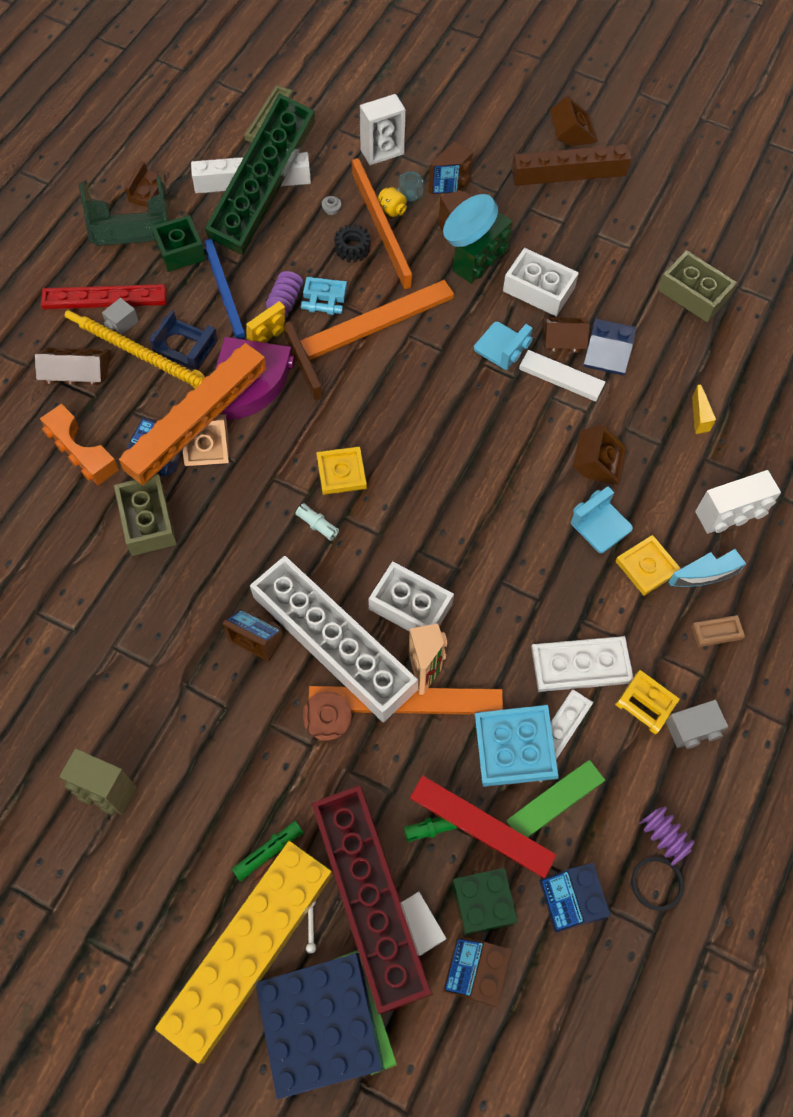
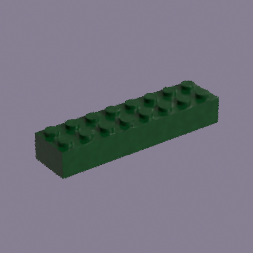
M280 93L278 94L205 227L207 238L242 256L244 255L315 124L314 110Z

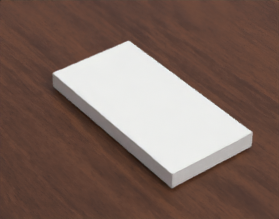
M625 636L532 644L531 646L538 692L629 684L633 679Z

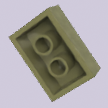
M686 250L663 274L658 291L708 323L730 299L737 282Z
M159 474L154 475L144 486L136 480L114 485L125 541L131 556L177 545L164 487Z
M76 748L59 776L66 783L64 787L70 790L71 794L78 797L79 801L90 806L94 802L95 805L100 807L101 811L112 816L115 812L121 815L124 814L137 789L136 785L121 768Z

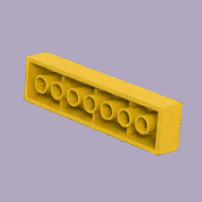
M288 841L155 1027V1030L198 1064L204 1063L253 993L258 982L264 977L333 877L332 871Z

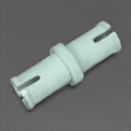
M305 503L298 507L296 516L307 522L312 530L319 531L330 541L334 539L333 537L337 536L339 529L325 520L324 515L321 513L317 514Z

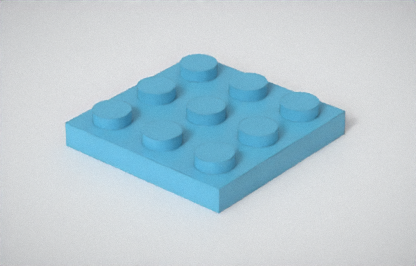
M548 705L475 713L483 787L558 779Z

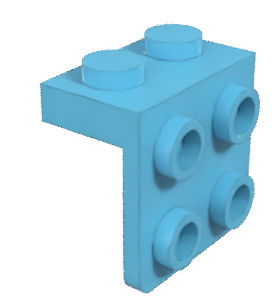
M494 322L474 345V351L507 371L513 362L515 363L519 359L523 350L527 349L531 344L533 328L525 324L516 333L505 325Z
M609 487L602 491L597 490L594 492L590 500L585 504L583 502L579 503L573 510L574 514L570 523L601 554L627 536L633 529L632 525L610 504L614 492Z

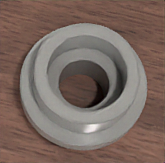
M328 196L323 199L322 208L325 213L335 215L341 208V201L335 196Z

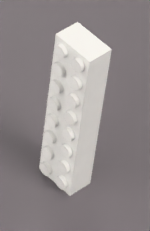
M286 556L282 557L250 585L253 598L383 723L418 691V679Z

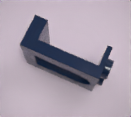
M173 310L170 311L168 316L163 318L161 326L150 338L154 353L156 352L158 355H162L192 370H198L218 342L215 328L208 325L203 331L176 319ZM179 334L196 341V343L186 356L167 347L166 340L172 335Z

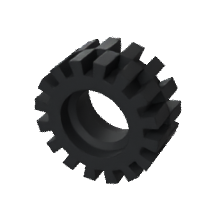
M347 224L345 229L340 227L339 231H336V236L334 237L335 252L338 257L340 256L341 260L346 258V262L350 263L351 259L355 263L357 259L362 261L363 257L366 258L368 256V253H370V234L366 228L362 229L361 225L355 227V224L349 227ZM349 241L359 242V244L355 246H350L345 243Z

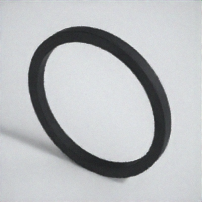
M650 857L641 861L634 869L631 880L636 898L647 908L657 911L674 907L680 901L684 892V880L681 872L676 865H671V861L662 857ZM651 861H659L667 864L675 871L679 880V893L671 904L655 906L641 897L636 886V876L644 864Z

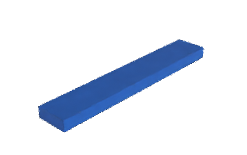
M212 239L205 240L207 257L235 338L246 340Z

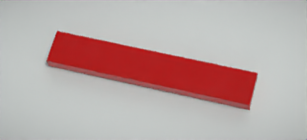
M166 284L43 288L41 306L42 309L109 307L119 298H122L130 306L166 305L167 288Z
M423 775L409 798L541 878L546 877L556 857V854Z

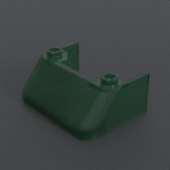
M159 174L157 176L159 195H154L149 199V212L110 215L109 208L105 202L91 200L88 180L80 182L79 189L89 240L95 245L155 241L151 226L169 221L164 175Z

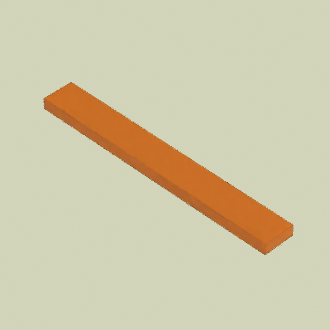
M353 159L352 175L404 289L411 288L412 273L360 159Z
M442 280L305 338L300 342L308 359L312 360L454 299V293L446 281Z
M309 686V699L320 692H336L346 699L350 705L351 713H373L347 687ZM428 688L425 694L419 695V691H416L394 713L475 715V713L503 710L502 689Z

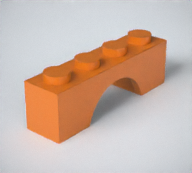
M62 403L40 418L44 426L41 428L44 434L49 439L53 437L56 440L54 443L62 453L66 451L69 454L67 457L75 467L79 465L82 468L81 472L88 481L93 480L97 485H100L119 471L115 459L102 445L82 447L74 442L80 428L75 417Z

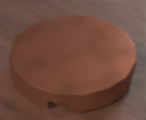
M325 691L315 694L308 700L304 706L302 717L304 726L310 734L317 739L328 741L337 739L346 732L351 722L352 713L350 705L344 697L336 692Z

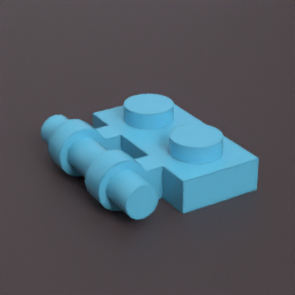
M307 277L303 296L310 299V302L302 301L301 309L309 310V312L316 313V311L327 312L329 315H334V313L342 314L343 306L335 304L336 302L344 303L347 282ZM318 300L328 301V304L317 303V301H318Z

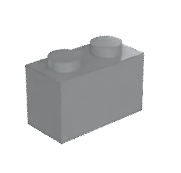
M716 700L671 714L665 721L677 748L686 746V749H690L699 745L701 740L707 738L709 741L717 740L723 736L722 733L728 728Z

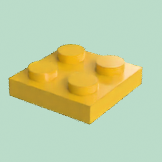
M280 301L246 324L247 340L267 343L272 337H277L284 331L285 306Z
M360 447L316 452L323 495L367 489Z
M653 535L616 558V563L643 596L670 580L672 575L681 569Z

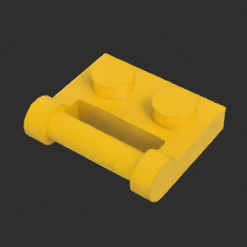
M639 670L615 705L620 709L624 708L647 725L649 731L657 734L680 699ZM633 696L658 715L656 720L629 701L630 697Z

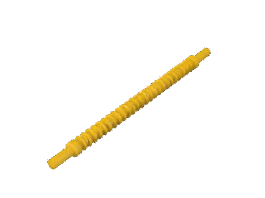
M70 310L65 312V317L79 324L80 328L91 332L107 342L109 341V343L122 348L132 355H136L137 358L145 360L147 363L149 362L160 370L168 372V374H172L178 379H182L183 382H187V384H191L193 387L197 388L204 379L199 374H195V372H191L179 364L177 365L166 357L158 355L156 352L154 353L152 350L145 348L139 343H135V341H131V339L115 331L113 332L108 327H104V325H100V323L86 316L81 317Z

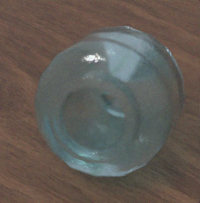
M414 171L405 172L400 176L398 190L406 196L407 201H416L422 196L424 184L422 176Z

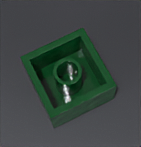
M190 215L151 226L155 244L167 272L206 260L203 244Z
M505 868L453 879L452 888L463 937L514 926L518 922Z

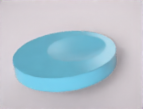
M479 194L468 198L457 206L447 218L443 229L444 237L455 247H462L475 242L495 222L498 215V205L487 194Z

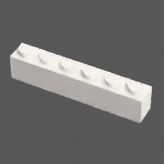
M308 152L298 153L281 186L311 184ZM244 157L191 162L195 193L225 191Z

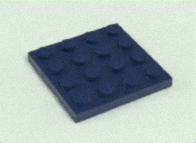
M359 953L258 982L256 989L277 1099L385 1070Z

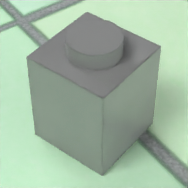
M119 298L102 312L105 327L121 335L139 322L135 309L122 298Z

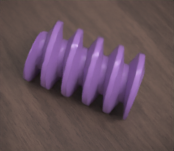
M281 272L266 301V308L268 309L280 301L285 306V317H288V312L292 310L295 299L301 290L300 287L303 285V279L293 272Z
M664 806L655 810L639 824L647 822L644 831H654L650 839L652 841L661 840L657 846L658 849L668 848L664 856L665 858L674 856L671 863L673 866L692 851L691 848L695 842L693 840L684 841L688 833L686 831L677 832L681 825L680 823L670 824L674 816H664L667 807Z

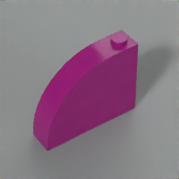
M225 337L215 370L220 363L225 362L232 355L235 349L240 348L244 343H247L265 357L267 370L219 415L226 414V420L240 419L259 412L273 402L282 391L290 368H294L295 356H292L291 347Z

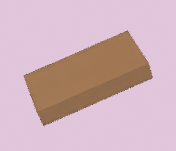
M738 615L696 622L691 625L698 647L743 640L745 637Z

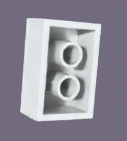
M393 94L360 105V148L369 165L403 155L405 108L397 95Z
M524 248L505 275L503 291L557 316L574 291L579 273Z
M766 470L707 490L695 512L707 534L714 531L720 533L729 526L735 524L740 526L749 519L765 517L769 513L768 511L771 506L776 503V499L781 491L769 471Z
M392 561L369 597V610L410 632V628L439 624L440 626L453 604L454 594Z

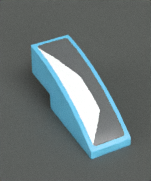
M735 549L718 559L710 552L675 572L668 583L671 586L680 587L716 583L740 573L746 563Z

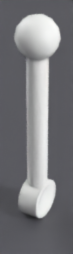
M316 901L308 911V944L306 951L310 954L316 951L313 924V907Z

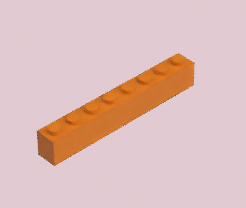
M247 343L235 349L232 355L225 362L220 363L210 376H206L196 389L191 390L183 401L173 406L163 419L158 420L147 434L142 435L132 448L127 449L122 454L119 461L123 471L144 486L267 370L265 357Z

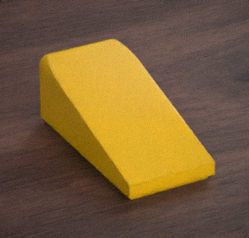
M700 384L697 385L692 396L696 434L709 432L716 420Z

